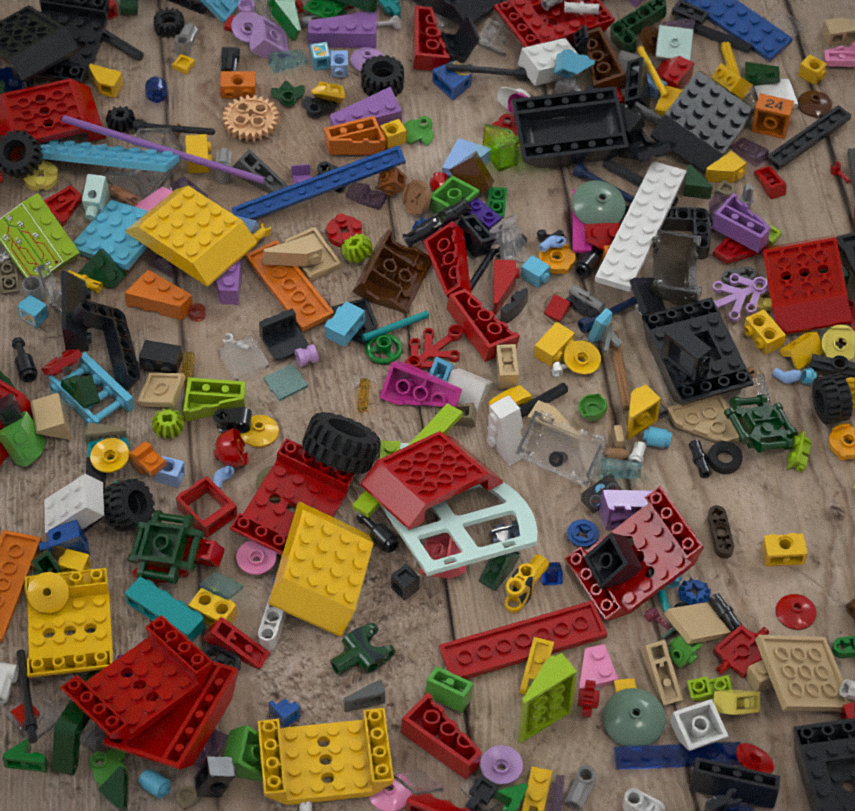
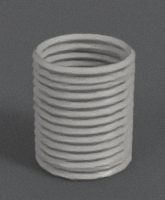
M29 276L22 281L25 298L31 295L41 302L44 301L45 293L42 280L39 277Z

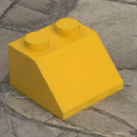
M646 384L640 388H635L631 393L626 433L628 440L658 421L661 398Z

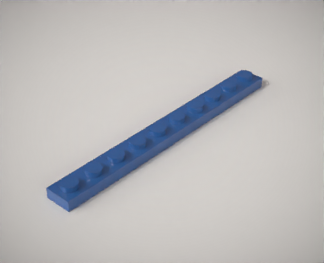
M398 145L237 205L231 209L236 216L256 220L405 164L406 160Z

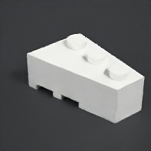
M508 395L489 406L487 442L511 466L527 457L528 451L523 448V443L526 442L524 436L521 437L520 429L523 428L520 408Z

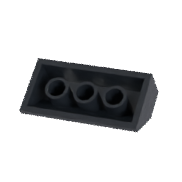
M61 271L62 333L65 349H79L80 352L89 351V344L92 343V334L88 332V329L92 328L74 322L70 317V313L81 300L91 299L90 288L86 287V281L66 271Z

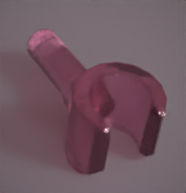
M650 608L644 614L648 622L656 620L666 630L671 629V626L660 617L659 611L656 608Z

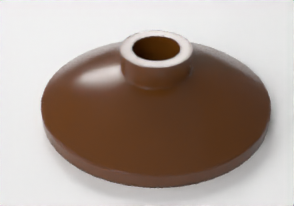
M646 26L641 31V42L646 51L656 57L659 29L653 26Z
M819 91L804 92L797 101L800 111L811 117H822L830 112L832 108L831 99Z

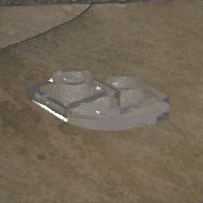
M517 214L501 220L489 230L495 238L492 245L504 242L506 234H512L519 230V217Z

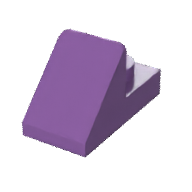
M310 164L291 165L293 184L311 178Z

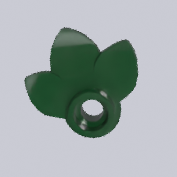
M285 81L280 88H271L272 97L280 100L283 106H293L296 104L297 99L305 94L304 85L294 88L288 81Z

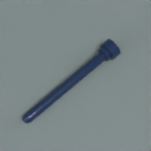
M578 163L573 171V175L579 179L586 178L590 181L606 182L590 173L582 163ZM617 188L624 200L632 204L635 197Z
M633 296L609 310L614 315L636 304V298ZM600 314L592 318L584 317L578 320L577 324L580 331L584 334L591 331L595 319Z

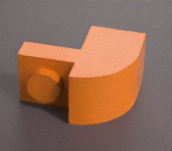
M143 441L128 453L130 465L141 475L148 473L154 476L167 465L166 460L156 453L152 445L146 441Z

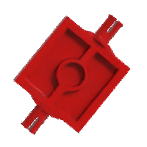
M741 624L714 647L713 653L723 662L715 668L716 672L722 675L730 668L741 678H745L748 666L762 660L755 639L759 635H768L769 630L766 627H762L760 631L754 633Z

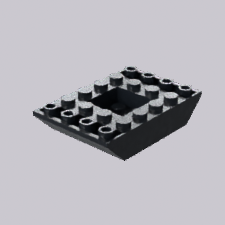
M712 297L642 316L647 344L674 402L684 405L754 385ZM677 322L711 348L709 372L704 378H700L696 382L662 355L664 332Z
M855 718L794 726L795 758L811 811H855ZM843 784H851L854 787V790H845L843 788Z

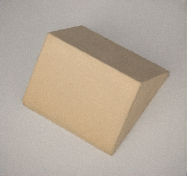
M59 393L31 401L36 434L67 440L72 439L67 409Z

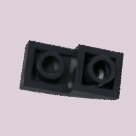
M583 25L573 35L574 42L570 44L579 55L583 54L589 41L586 25Z
M527 288L515 292L511 296V304L503 306L500 312L501 322L509 323L524 309L528 301Z

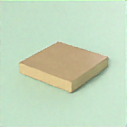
M149 373L138 400L139 406L174 408L185 381L184 374Z

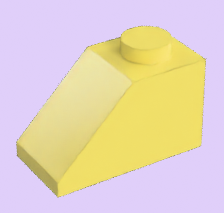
M714 691L713 702L718 713L732 715L760 712V691Z

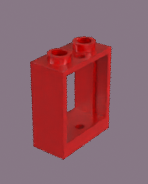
M208 476L196 481L193 486L186 491L180 492L176 497L177 509L184 516L187 514L193 515V525L198 530L204 532L206 538L237 517V506ZM208 493L222 508L202 521L190 509L189 505Z

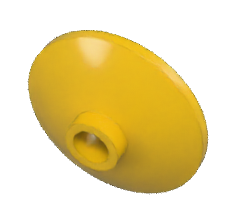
M574 341L564 351V362L571 371L587 375L598 369L601 363V355L593 344L586 341Z
M254 415L251 419L250 431L240 434L246 444L260 448L272 444L277 439L279 428L276 421L271 417Z
M117 438L101 440L91 451V463L100 472H116L127 464L129 449L122 440Z
M45 572L32 579L28 586L27 596L30 604L37 611L54 613L66 604L69 589L66 581L60 575ZM47 588L51 590L49 596L44 595V590Z

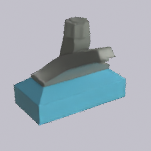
M607 308L595 319L588 336V340L592 343L599 340L604 341L603 353H607L610 343L616 348H619L622 344V341L618 339L613 331L612 312Z

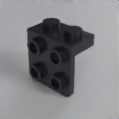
M466 16L456 34L441 32L442 41L446 46V53L450 57L449 61L465 63L480 38L470 16Z
M293 308L259 322L260 337L275 361H281L295 355V349L301 348L306 350V347L309 345L296 325V313Z

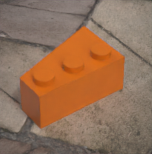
M375 116L324 128V143L330 155H374L385 151V138Z
M147 270L125 292L126 307L129 308L133 306L143 308V311L159 312V315L183 320L193 309L192 294L150 270Z

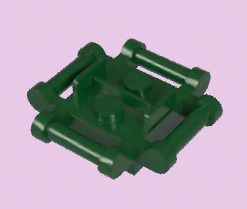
M765 394L748 398H730V408L724 411V415L733 424L741 444H746L748 448H755L758 453L771 449L783 448L788 450L793 448L792 439L798 435V431L795 427H792L783 412V406L780 402L769 406ZM754 404H757V405H758V407H752V408H742V407H741V406H745V405H754Z
M155 510L151 521L137 523V534L131 554H128L127 561L130 563H139L137 578L141 576L144 579L152 578L177 584L179 569L194 572L196 566L194 562L200 540L204 537V532L191 529L194 524L193 515L181 516ZM161 521L173 522V523H180V524H183V525L163 523V522H161ZM188 537H193L187 560L184 562L182 558ZM148 565H153L158 568L170 569V572L147 570Z

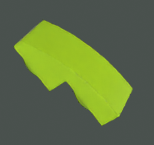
M729 675L709 680L708 676L687 681L692 701L714 700V691L732 690Z

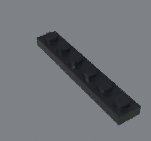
M838 105L768 154L766 161L780 170L851 119V114Z

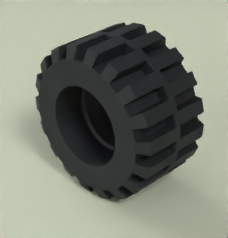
M378 55L377 57L372 56L371 59L368 58L361 68V87L363 92L370 97L391 87L395 97H397V94H400L404 88V66L401 64V61L396 60L395 57H390V55Z
M13 130V133L8 131L6 136L2 134L0 136V168L9 176H14L20 179V176L27 178V174L33 175L32 171H37L39 169L37 167L38 164H42L40 158L43 157V153L39 143L29 133L22 130L20 132ZM19 146H25V157L19 162H11L10 156L12 151Z
M836 373L815 378L812 385V399L815 411L822 423L827 425L849 420L852 416L853 400L849 385L844 376Z
M136 478L110 484L105 489L106 492L103 493L104 518L106 521H109V525L117 531L121 530V532L136 529L138 522L147 523V521H151L152 514L155 511L153 508L155 502L152 499L153 494L149 492V487L145 486L143 481H139Z

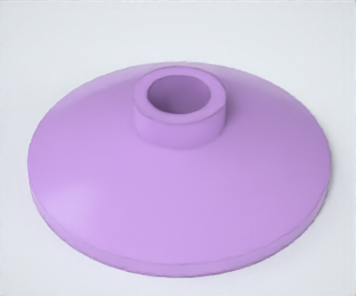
M253 12L237 14L231 24L234 36L240 41L249 43L251 33L260 16Z
M363 47L352 53L350 61L353 68L361 72L362 65L366 63L368 58L371 59L372 56L384 55L376 48Z
M499 745L491 747L483 754L480 768L482 774L487 779L498 785H507L519 778L523 770V761L516 750L508 746ZM498 767H504L505 770H499Z

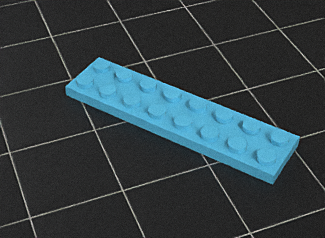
M58 139L41 145L43 157L40 158L167 172L180 161L179 155L173 154L172 151L161 153L155 149L145 151L136 147L126 149L123 146L107 147L106 144L91 145L89 142L81 144L74 141L59 142Z

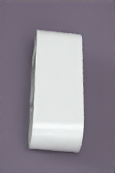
M268 603L258 630L259 645L270 651L276 648L287 613Z

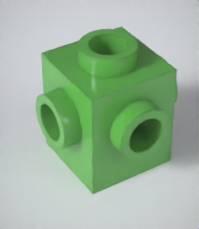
M682 636L675 637L668 645L670 647L668 652L671 661L680 668L686 664L690 666L698 658L696 654L703 645L700 642L687 644Z

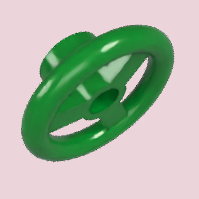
M386 333L370 339L366 344L365 351L373 362L390 364L400 358L403 346L397 337ZM376 341L377 347H371L372 344ZM392 341L397 346L395 354L391 351ZM380 352L381 354H386L389 358H378L373 353Z

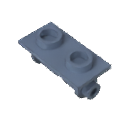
M517 520L512 521V525L505 526L504 524L493 526V530L489 532V535L494 534L492 543L511 539V534H513L514 538L519 537L520 531Z

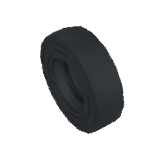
M720 441L715 443L708 452V464L714 471L721 474L736 472L743 461L742 451L731 442ZM720 453H728L732 456V461L729 463L721 462L718 459V455Z

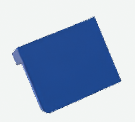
M283 699L278 704H275L273 700L268 702L269 712L275 719H279V723L283 728L288 727L301 718V707L296 701L292 704L287 699Z

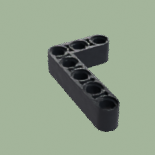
M627 205V206H626L625 214H624L622 220L619 222V223H620V226H621V224H622V222H623V220H624V218H625V216H626V214H627V212H628V210H629V208H630L631 205ZM671 207L660 231L692 232L693 256L697 259L707 258L711 244L710 215L708 210L695 207Z
M85 299L81 300L71 311V319L80 325L104 332L115 381L126 391H129L140 379V371L125 314L114 307Z

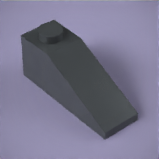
M250 149L233 165V168L265 177L264 184L243 179L267 193H272L288 186Z

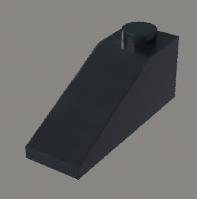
M643 57L627 61L624 102L630 110L632 107L639 109L634 106L636 101L650 108V91Z

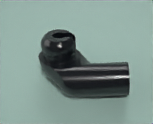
M541 229L537 231V239L543 242L550 236L564 237V233L562 230H558L552 234H546V230Z

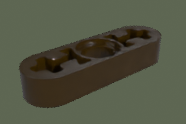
M714 505L709 509L707 516L716 555L722 559H727L733 555L734 542L726 510L722 506ZM714 513H717V515L720 516L719 522H717L716 515H714ZM724 529L726 534L718 535L715 530ZM724 541L725 548L728 549V551H724V548H722V543Z

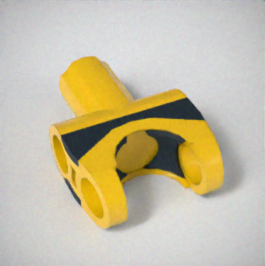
M540 554L534 555L529 563L521 564L507 581L506 592L508 595L505 599V609L508 612H520L532 598L534 585L550 565L544 556ZM511 601H515L519 604V606L512 608L508 605V603Z

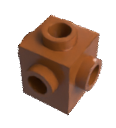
M397 167L379 173L378 188L387 197L401 193L406 186L407 176Z

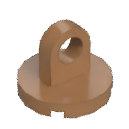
M412 180L404 188L402 201L406 206L405 210L408 214L420 216L429 208L431 202L430 188L423 180Z

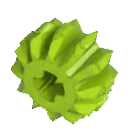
M356 234L353 237L350 236V239L344 240L345 244L342 245V252L345 259L350 261L351 264L355 262L359 264L360 261H365L366 258L371 257L370 254L373 252V246L368 236Z
M171 407L169 410L162 408V412L156 411L155 416L152 417V430L158 438L163 436L164 440L168 437L174 439V435L180 436L181 431L184 430V417L180 415L178 410L173 411Z

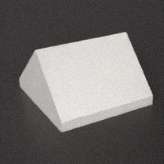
M460 368L451 370L448 379L449 383L462 388L458 404L474 403L476 411L493 386L492 381Z

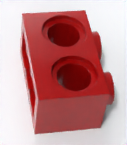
M188 537L182 558L184 562L187 560L193 537ZM202 539L200 540L194 564L219 568L225 549L216 541Z

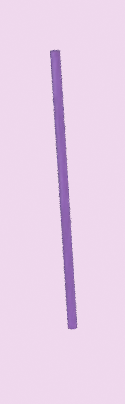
M66 115L62 118V122L148 149H155L161 153L172 151L173 154L179 155L180 159L264 184L265 177Z

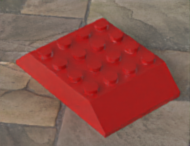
M213 661V666L200 690L133 739H111L107 735L103 744L179 770L193 766L232 701L238 668ZM139 685L137 689H143L145 685ZM151 697L148 701H156L158 697Z

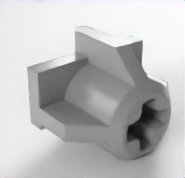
M574 77L558 79L554 89L560 93L582 91Z

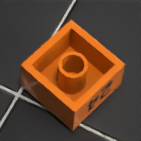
M760 93L751 132L785 139L794 101Z

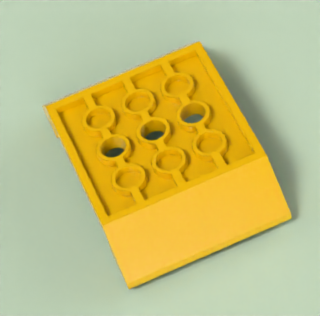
M107 568L56 573L66 581L69 596L66 604L54 613H42L32 607L28 600L27 590L30 582L37 575L25 576V594L28 608V678L102 670L114 662ZM49 588L44 590L45 596H49L51 594V590ZM90 628L96 629L93 633H87L86 631ZM71 630L75 631L73 635L65 634L66 632ZM47 633L55 634L53 637L50 638L44 637Z
M385 709L363 710V720L280 728L279 719L258 721L264 796L285 805L301 804L302 802L306 803L307 801L313 803L374 796L394 783ZM321 741H327L330 743L326 747H321L318 745ZM323 759H329L332 761L328 765H323L320 763ZM325 777L334 779L331 783H324L322 781Z

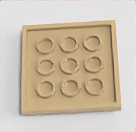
M759 635L755 639L783 711L841 712L844 704L852 703V700L840 695L839 689L843 678L826 637Z

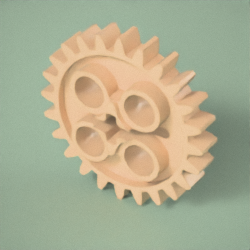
M247 95L246 99L240 96V101L233 99L234 104L228 103V107L224 108L225 112H223L222 118L224 129L228 131V134H232L233 138L239 136V141L245 138L246 142L249 139L255 142L256 138L262 140V136L268 138V133L273 134V129H277V124H279L277 107H274L273 102L269 103V99L263 101V96L259 99H256V95L253 98Z

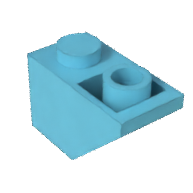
M565 49L557 54L554 74L569 79L595 64V60L590 59L586 55L576 54L573 50Z

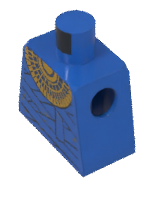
M453 61V62L448 63V64H459V65H462V64L459 63L458 61ZM446 64L433 69L432 82L452 100L456 99L471 86L473 73L470 71H448L445 68Z
M78 520L50 529L48 531L49 541L39 543L41 553L49 550L50 553L53 552L57 560H59L61 555H64L66 549L90 555L88 539Z

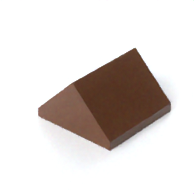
M477 151L449 169L454 177L479 189L480 193L491 188L494 183V179Z

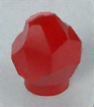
M433 173L429 183L431 191L435 192L448 180L446 173Z

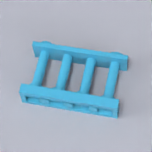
M86 352L80 357V367L62 380L74 375H92L95 385H100L103 388L98 393L100 401L107 396H112L115 399V402L95 416L88 410L93 406L84 409L61 387L62 380L58 381L53 375L49 376V388L52 393H59L60 397L85 420L86 425L88 423L100 424L102 419L118 408H124L127 412L135 409L133 397Z

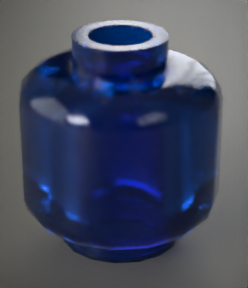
M154 76L146 81L145 91L148 100L160 103L168 97L167 82L164 79Z

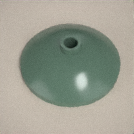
M593 180L583 183L576 189L572 198L573 212L583 224L619 223L625 214L626 205L622 194L616 187L604 181Z
M628 688L618 691L609 698L603 710L605 731L615 743L625 748L643 749L649 747L660 738L665 728L666 716L662 704L654 695L642 689ZM637 711L640 715L635 716L632 712Z

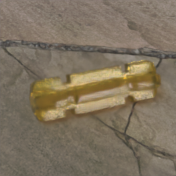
M192 351L184 353L182 370L185 376L184 385H187L188 377L192 378L194 353Z
M361 378L357 410L359 412H367L370 380L368 378Z

